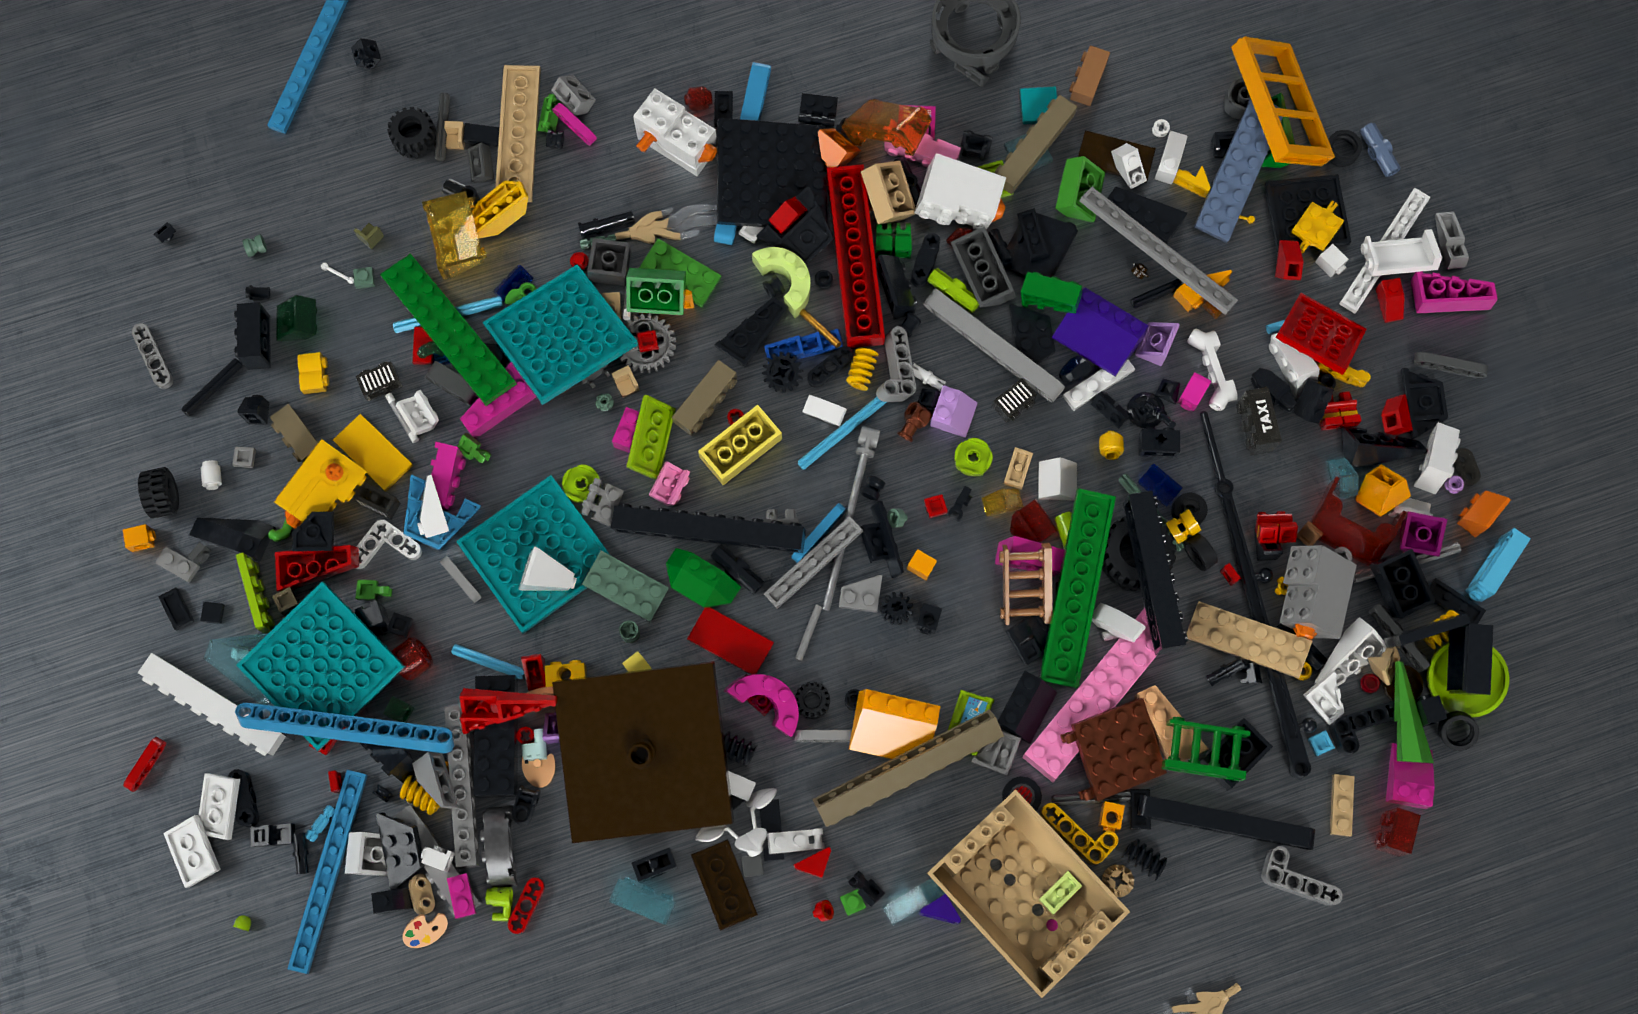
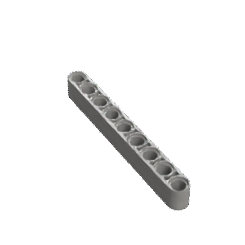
M934 289L923 302V305L930 312L1048 401L1053 403L1065 389V386L1059 380L939 290Z

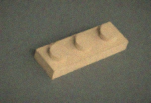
M1333 774L1330 835L1352 836L1355 776Z

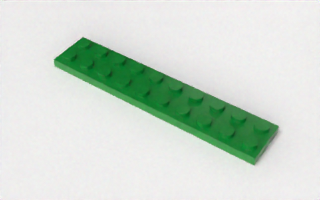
M411 253L380 274L382 279L485 406L516 385V381Z
M1080 488L1076 490L1039 677L1043 681L1074 688L1079 687L1116 496Z

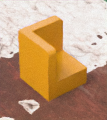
M917 549L907 566V570L927 581L937 560Z

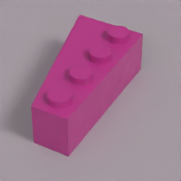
M1423 271L1415 272L1410 280L1416 313L1491 310L1498 300L1494 282L1475 279L1463 280L1457 276L1445 277L1440 276L1439 273L1427 274L1423 273Z
M511 362L505 369L516 381V385L487 406L478 398L460 418L467 431L475 439L536 398Z

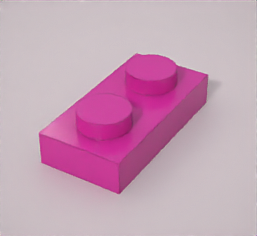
M468 873L447 878L455 919L477 914Z

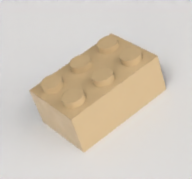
M901 161L878 163L861 171L878 224L902 221L915 215L916 207Z

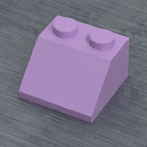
M943 385L930 426L966 438L978 403L962 391Z

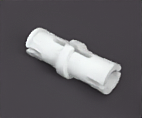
M916 363L913 364L914 376L923 381L924 385L928 384L941 392L943 385L945 386L947 382L933 375L932 371H927L916 365Z

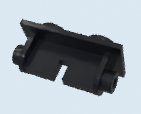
M1098 393L1091 405L1119 429L1130 418L1129 412L1119 404L1115 407L1116 401L1107 393Z

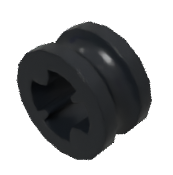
M378 784V789L372 793L383 801L388 802V797L393 794Z

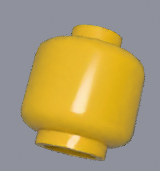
M1112 430L1102 434L1099 438L1100 454L1108 460L1118 459L1124 452L1123 436Z

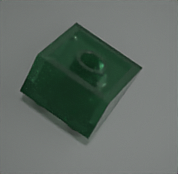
M294 295L277 305L276 341L307 340L316 335V299Z

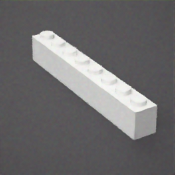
M153 653L149 655L138 671V674L143 676L142 681L151 686L155 683L159 686L158 690L167 696L170 693L176 696L174 698L176 702L183 706L186 703L192 706L190 708L192 712L199 716L202 713L208 716L207 721L215 726L218 723L223 725V731L232 736L234 733L239 735V741L248 746L252 743L257 746L255 750L264 756L267 753L273 756L286 737L280 732L242 727L235 714V709L238 705Z

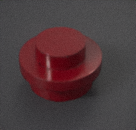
M1366 674L1360 680V687L1366 693H1374L1380 688V680L1374 674Z

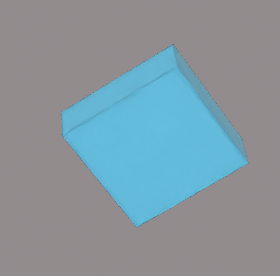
M1326 730L1307 738L1315 756L1335 748Z

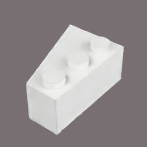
M1439 422L1436 424L1428 439L1426 446L1428 451L1425 454L1424 465L1421 464L1419 468L1422 474L1415 481L1414 487L1436 494L1446 479L1452 477L1455 469L1452 465L1458 455L1455 451L1461 441L1458 438L1460 430Z

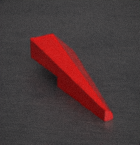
M463 688L459 696L462 710L460 717L462 732L467 734L471 730L478 728L480 730L494 723L500 724L522 717L532 711L538 712L542 708L551 705L554 707L557 704V696Z

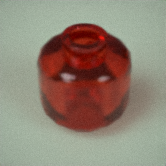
M705 86L691 87L688 89L687 94H685L684 101L692 111L706 110L712 104V94Z

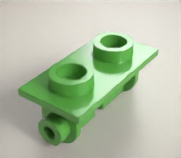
M549 94V96L544 98L537 131L547 132L548 129H552L556 132L559 118L552 109L558 103L562 104V102L557 100L554 94Z

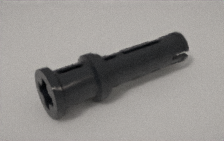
M631 210L630 212L600 220L594 218L590 222H579L578 227L583 239L585 236L595 233L599 235L606 229L634 223L635 219Z

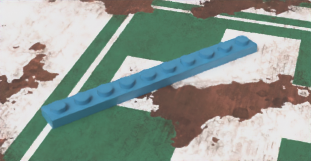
M326 0L267 124L269 129L286 134L349 0Z
M350 770L346 771L289 961L288 970L305 974L310 972L348 844L349 833H351L367 780V774Z

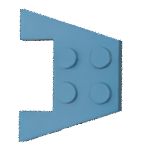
M411 475L403 534L440 551L478 512L481 505L464 499L457 516L443 511L449 531L426 538L424 534L420 535L417 523H420L419 517L422 506L420 498L424 492L426 481Z

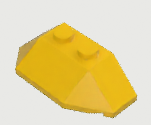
M503 181L477 202L470 219L465 224L471 239L499 235L526 214L528 195L522 182Z

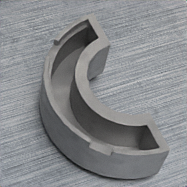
M512 805L490 807L482 812L484 830H480L481 842H484L485 850H482L481 855L482 862H486L487 884H491L492 888L518 886L517 868L512 850V827L514 825L511 816Z

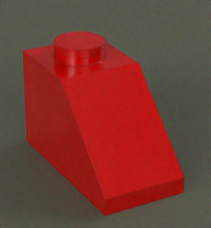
M1400 278L1382 280L1375 290L1384 323L1403 320L1404 291Z

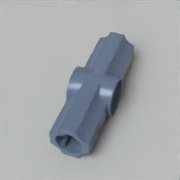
M1370 123L1361 128L1359 132L1368 146V154L1373 161H1377L1385 177L1393 176L1399 172L1401 167L1392 154V145L1388 139L1383 138L1376 124Z

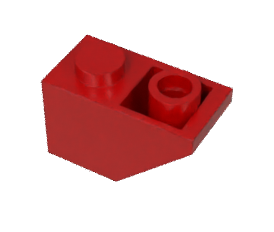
M1280 240L1275 277L1286 280H1301L1304 261L1299 241Z
M1406 394L1387 399L1381 414L1384 432L1397 436L1413 431Z

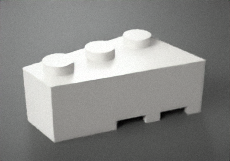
M1276 333L1271 335L1269 350L1274 355L1296 399L1301 396L1308 378L1318 380L1320 368L1313 358L1300 353L1295 348L1275 338L1278 334Z

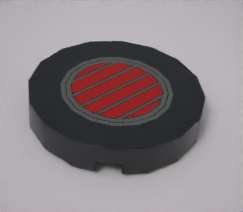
M1020 776L1013 778L1005 785L1002 791L1003 801L1016 789L1035 811L1038 810L1042 801V793L1034 780Z

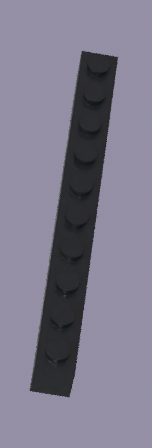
M630 504L614 505L611 529L615 532L803 553L806 529L800 523L792 522L790 525H784L783 522L776 520L767 523L758 518H752V521H749L740 516H733V519L726 518L722 514H714L713 517L707 516L703 512L688 514V511L685 510L669 512V509L666 508L650 510L651 507L648 506L632 508Z

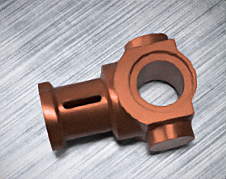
M917 402L910 403L904 413L906 423L897 434L912 442V437L916 430L925 427L933 416L931 411Z

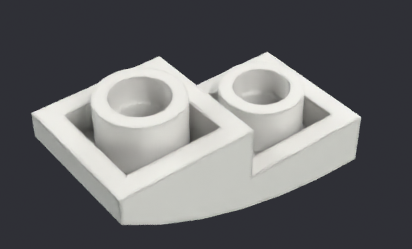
M809 395L802 412L840 427L847 409Z

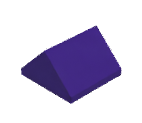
M946 894L919 910L918 913L921 916L956 925L961 923L960 916Z

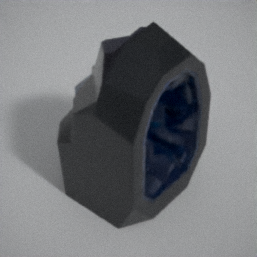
M1077 355L1062 367L1059 378L1063 382L1071 383L1074 380L1086 377L1092 371V367L1086 360Z

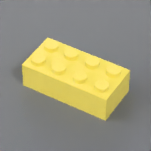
M757 405L698 451L699 458L720 483L725 485L782 440V432Z

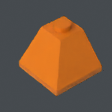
M835 128L820 129L818 131L821 159L826 162L825 165L828 168L846 166L861 151L841 133L837 132Z

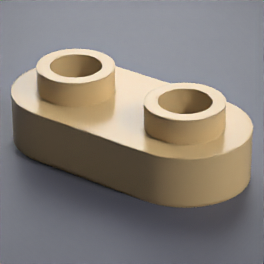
M417 874L408 883L412 905L417 914L427 915L435 907L432 887L424 874ZM418 881L423 882V887L418 885ZM423 900L427 901V907L423 905Z

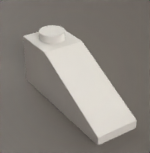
M1170 130L1154 178L1155 180L1172 185L1182 158L1187 135Z

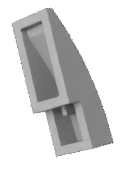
M1455 212L1436 213L1437 233L1447 269L1466 267L1469 256L1464 246L1465 237Z

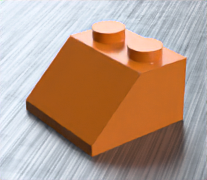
M1486 490L1480 495L1476 493L1470 500L1471 506L1469 508L1465 507L1458 515L1461 518L1457 524L1476 538L1492 525L1511 499Z

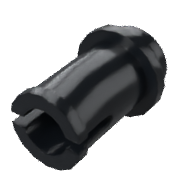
M250 285L245 289V296L250 300H253V298L270 299V287H253Z

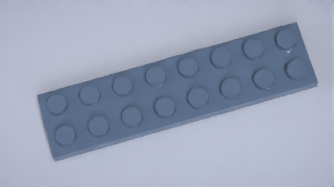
M1251 98L1194 225V228L1225 243L1231 237L1270 148Z

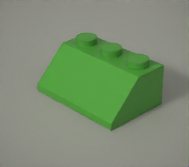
M1085 156L1067 159L1055 209L1066 217L1095 222L1096 214L1079 201L1091 187L1101 193L1105 172Z

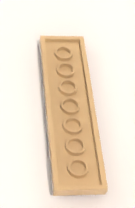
M504 65L495 188L503 181H520L523 183L528 195V202H533L541 68L540 66Z

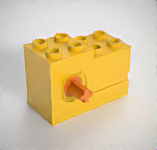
M321 439L274 500V503L285 510L286 523L296 529L307 519L311 512H332L338 504L335 502L336 499L341 503H344L345 500L349 502L356 493L353 491L357 485L361 486L366 480L367 476L365 474L367 471Z

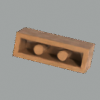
M1090 45L1088 52H1083L1081 58L1083 65L1082 67L1078 66L1075 77L1078 78L1076 82L1072 81L1069 92L1072 93L1070 100L1091 106L1109 59V51Z

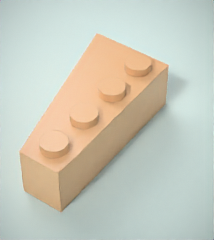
M1154 685L1137 693L1134 698H1144L1159 749L1164 759H1168L1171 756L1174 727L1166 726V722L1169 719H1173V717L1182 716L1157 686ZM1182 728L1180 761L1191 759L1193 730ZM1202 740L1199 754L1209 750Z

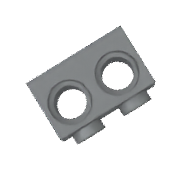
M574 75L559 77L551 89L564 106L574 115L588 113L596 101Z

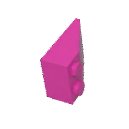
M1392 743L1385 802L1422 809L1433 807L1435 788L1433 763L1397 761V743Z

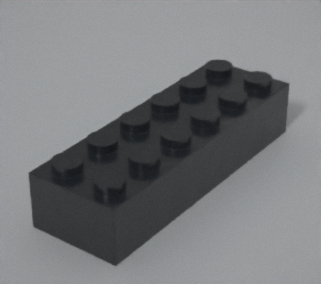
M515 675L475 676V689L518 693V678ZM518 718L500 724H490L480 730L479 728L475 729V797H516L518 789V740L516 736Z

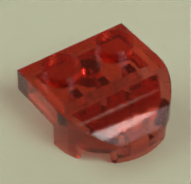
M1034 499L1022 509L1017 510L1011 517L1010 532L1012 536L1041 543L1058 531L1037 499Z

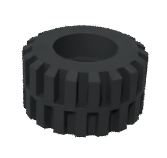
M410 107L409 110L402 108V112H395L396 116L390 118L392 122H388L389 129H387L395 150L402 156L406 154L407 158L412 156L419 158V155L425 156V152H431V146L435 147L437 131L428 113L422 112L420 108L415 110L414 107ZM411 128L421 129L420 133L415 137H404L406 131Z
M162 467L140 472L138 492L146 514L151 519L176 514L179 508V493L176 481L170 470Z

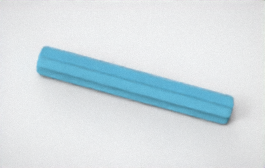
M455 644L452 648L451 653L455 656L507 675H515L518 679H523L525 676L524 670L521 667Z

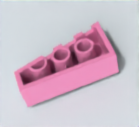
M891 119L884 139V147L887 154L897 157V155L905 157L906 161L920 162L921 165L927 168L936 153L955 160L959 159L960 147L941 139L934 141L933 137L924 132L917 134L912 130V127L907 125L905 128L897 126V121Z

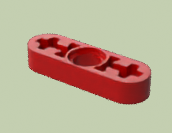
M158 737L150 741L123 784L125 788L135 792L140 787L166 746L165 741Z
M534 877L527 881L508 921L510 932L521 934L526 930L544 893L545 883L543 880ZM538 881V886L541 888L539 891L535 890L533 896L537 897L536 900L525 896L526 893L531 894L533 890L530 887L531 884H535ZM524 900H530L532 903V908L528 912H524L521 909V903ZM517 912L528 915L527 919L522 917L520 921L523 925L522 928L514 930L513 921H518L520 918L519 915H516Z

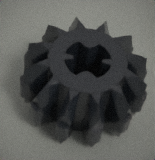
M892 592V598L886 595L885 600L887 602H881V606L884 608L880 612L881 614H886L884 616L885 621L891 618L890 624L892 625L895 620H897L898 625L902 624V619L907 622L909 620L907 615L913 614V611L910 610L913 607V603H907L910 597L907 596L903 599L902 592H900L899 597H896V593ZM896 605H899V609L902 610H898V612H895L894 608L892 607H896Z

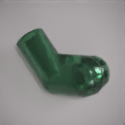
M433 342L420 346L417 351V355L422 359L433 353L441 357L444 356Z

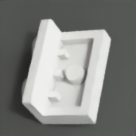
M421 390L416 391L413 397L398 401L396 404L397 409L414 436L434 430L439 421L437 413L433 411L428 398Z

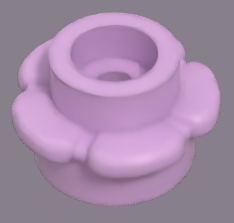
M1459 476L1447 478L1444 484L1446 490H1449L1452 494H1457L1464 488L1463 479Z

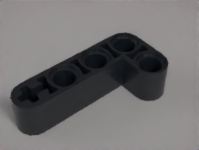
M1395 700L1334 720L1329 726V730L1338 753L1343 756H1349L1358 751L1360 745L1355 732L1393 721L1394 712L1389 713L1388 710L1394 708ZM1374 711H1378L1380 713V720H1377L1374 717ZM1356 717L1362 719V726H1359L1356 723ZM1338 722L1343 724L1344 732L1338 730ZM1345 741L1351 744V751L1344 747Z

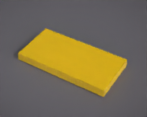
M361 414L333 439L356 464L367 471L366 473L385 492L413 467V464Z

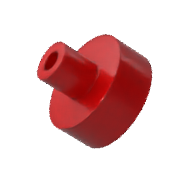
M828 900L817 902L815 910H813V916L822 922L831 920L834 916L832 904Z

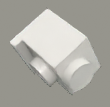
M425 846L421 853V863L448 872L455 853L448 850L447 854H445L446 849L434 846L431 849Z

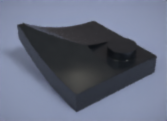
M1028 616L1006 631L1024 665H1028L1044 655L1049 628L1041 617Z

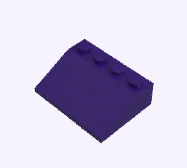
M1085 287L1082 290V296L1076 313L1067 312L1052 338L1116 377L1144 339L1149 325Z

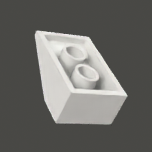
M432 475L426 476L419 517L420 523H417L420 535L424 534L426 538L449 531Z

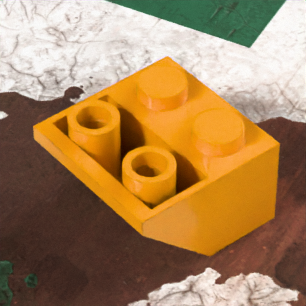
M1381 464L1366 474L1355 500L1381 517L1410 498L1411 494L1406 478Z

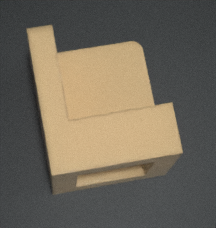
M445 121L444 128L447 133L446 148L464 150V123L460 121Z
M629 365L611 373L623 398L640 391Z

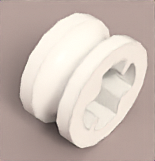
M1164 119L1157 120L1152 127L1153 134L1160 138L1166 136L1170 130L1169 123ZM1160 125L1163 126V131H1159Z

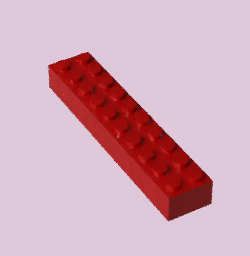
M864 164L827 168V184L846 344L850 348L884 345L885 342L867 189L861 171L864 170Z

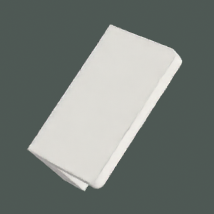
M1408 498L1390 510L1388 516L1404 520L1408 511L1433 516V514L1429 513L1430 503Z

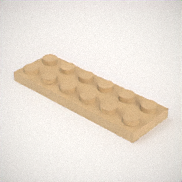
M1198 601L1187 631L1189 640L1237 657L1241 656L1242 659L1298 679L1312 644V640L1297 637L1295 634Z

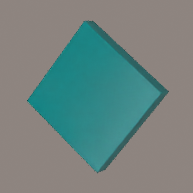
M1056 86L1020 89L1023 124L1037 123L1039 115L1048 110L1047 106L1050 101L1057 99Z

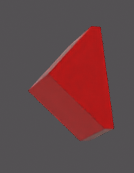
M796 197L786 200L768 221L782 234L807 212V209Z
M541 654L521 657L528 691L546 687L545 658Z
M830 846L794 864L795 870L822 879L831 854Z

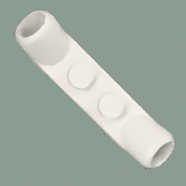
M1197 328L1193 329L1187 342L1189 345L1202 351L1203 365L1208 368V379L1211 380V384H1213L1215 389L1209 401V406L1216 411H1223L1228 402L1237 400L1238 395L1233 379L1225 380L1217 358L1216 351L1221 345L1215 331L1205 333Z

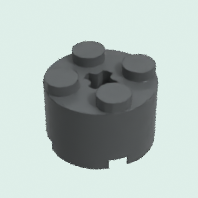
M1243 77L1242 79L1234 80L1230 84L1223 100L1225 113L1241 120L1250 100Z

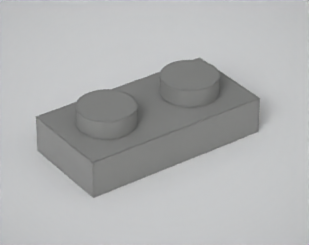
M165 547L155 562L188 583L191 582L200 568L199 565L168 547Z

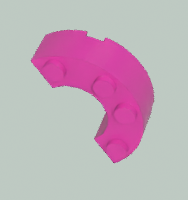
M751 674L734 680L726 687L724 692L741 703H744L749 697L754 695L767 697L772 702L775 710L772 726L788 737L793 736L799 718L798 705L792 691L782 681L769 675Z

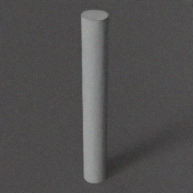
M815 605L799 646L795 657L798 661H803L822 607L819 605Z

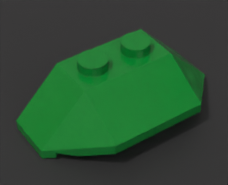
M675 548L666 562L671 588L703 608L731 604L741 589V586L724 571L692 552Z

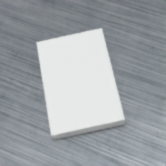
M211 773L204 774L199 817L207 836L225 840L232 839L240 779Z
M194 815L163 833L185 888H190L221 870L199 815Z

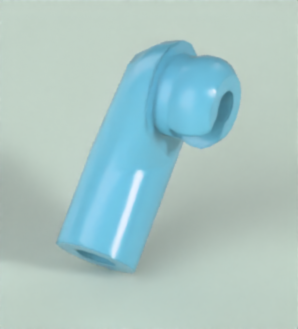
M1285 320L1266 325L1267 333L1278 332Z

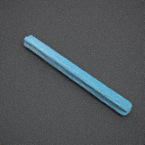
M496 296L456 306L455 308L462 316L502 307L503 302L501 296ZM414 317L393 323L395 333L411 330L414 327H421Z
M878 397L873 399L798 460L800 468L806 469L887 402L879 400Z

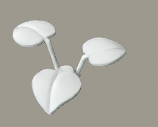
M767 788L758 790L751 794L749 801H746V806L751 807L753 830L739 837L726 825L704 827L698 832L695 840L701 842L714 841L721 837L724 831H728L736 839L735 846L737 849L747 851L750 857L757 856L763 851L762 845L767 837V831L764 828H757L754 811L756 808L761 809L767 806L776 795L777 789Z

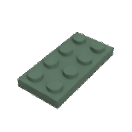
M600 551L582 583L583 586L649 622L652 620L669 587L603 551Z

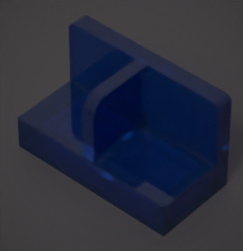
M1154 463L1137 482L1147 491H1153V496H1156L1166 507L1183 488Z

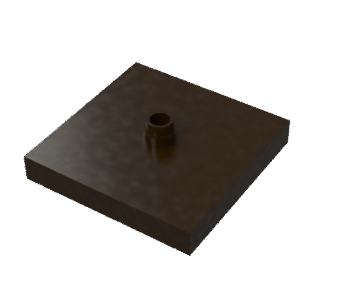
M715 661L552 682L554 696H557L555 709L572 843L733 824L734 813Z

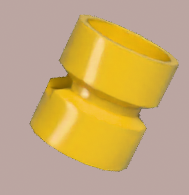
M1189 509L1179 514L1178 519L1172 518L1165 523L1177 544L1187 540L1188 535L1194 536L1202 531ZM1181 523L1184 525L1186 529L1182 533L1177 526Z

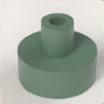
M900 508L890 509L887 515L889 524L893 528L902 527L908 519L907 515Z

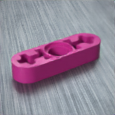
M558 103L552 109L554 114L587 145L591 146L597 140L594 133L563 104Z

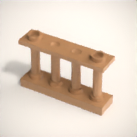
M1042 543V549H1039L1038 552L1009 553L1007 545H1002L1003 551H999V561L1003 563V607H1000V618L1004 619L1005 625H1010L1009 617L1039 616L1042 617L1045 624H1050L1052 617V547L1050 543ZM1039 559V561H1042V568H1039V570L1009 572V561ZM1039 578V580H1042V587H1039V589L1009 590V579ZM1039 597V599H1042V606H1039V608L1009 609V598Z

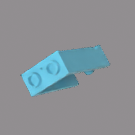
M1516 528L1502 535L1465 590L1469 597L1475 601L1482 602L1493 596L1531 538Z

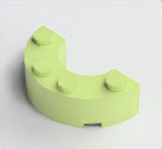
M768 247L753 252L752 262L763 276L769 273H778L784 275L789 280L791 287L784 296V304L788 306V310L794 318L798 317L800 311L806 308L811 291L810 274L804 261L795 253L779 247Z

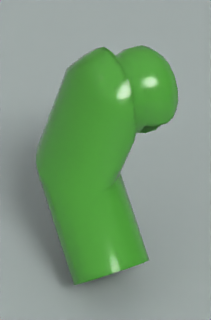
M285 519L281 529L269 531L268 538L275 542L284 540L289 537L293 527L288 525Z

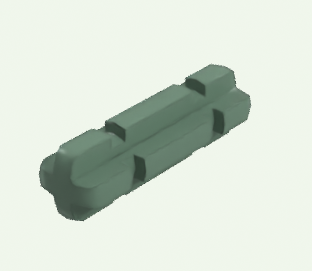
M612 234L608 235V237H590L589 240L588 238L580 239V246L583 250L589 249V247H592L593 238L616 241V236Z

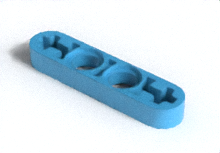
M838 503L805 539L803 553L794 552L791 559L798 563L814 549L840 520L847 508Z

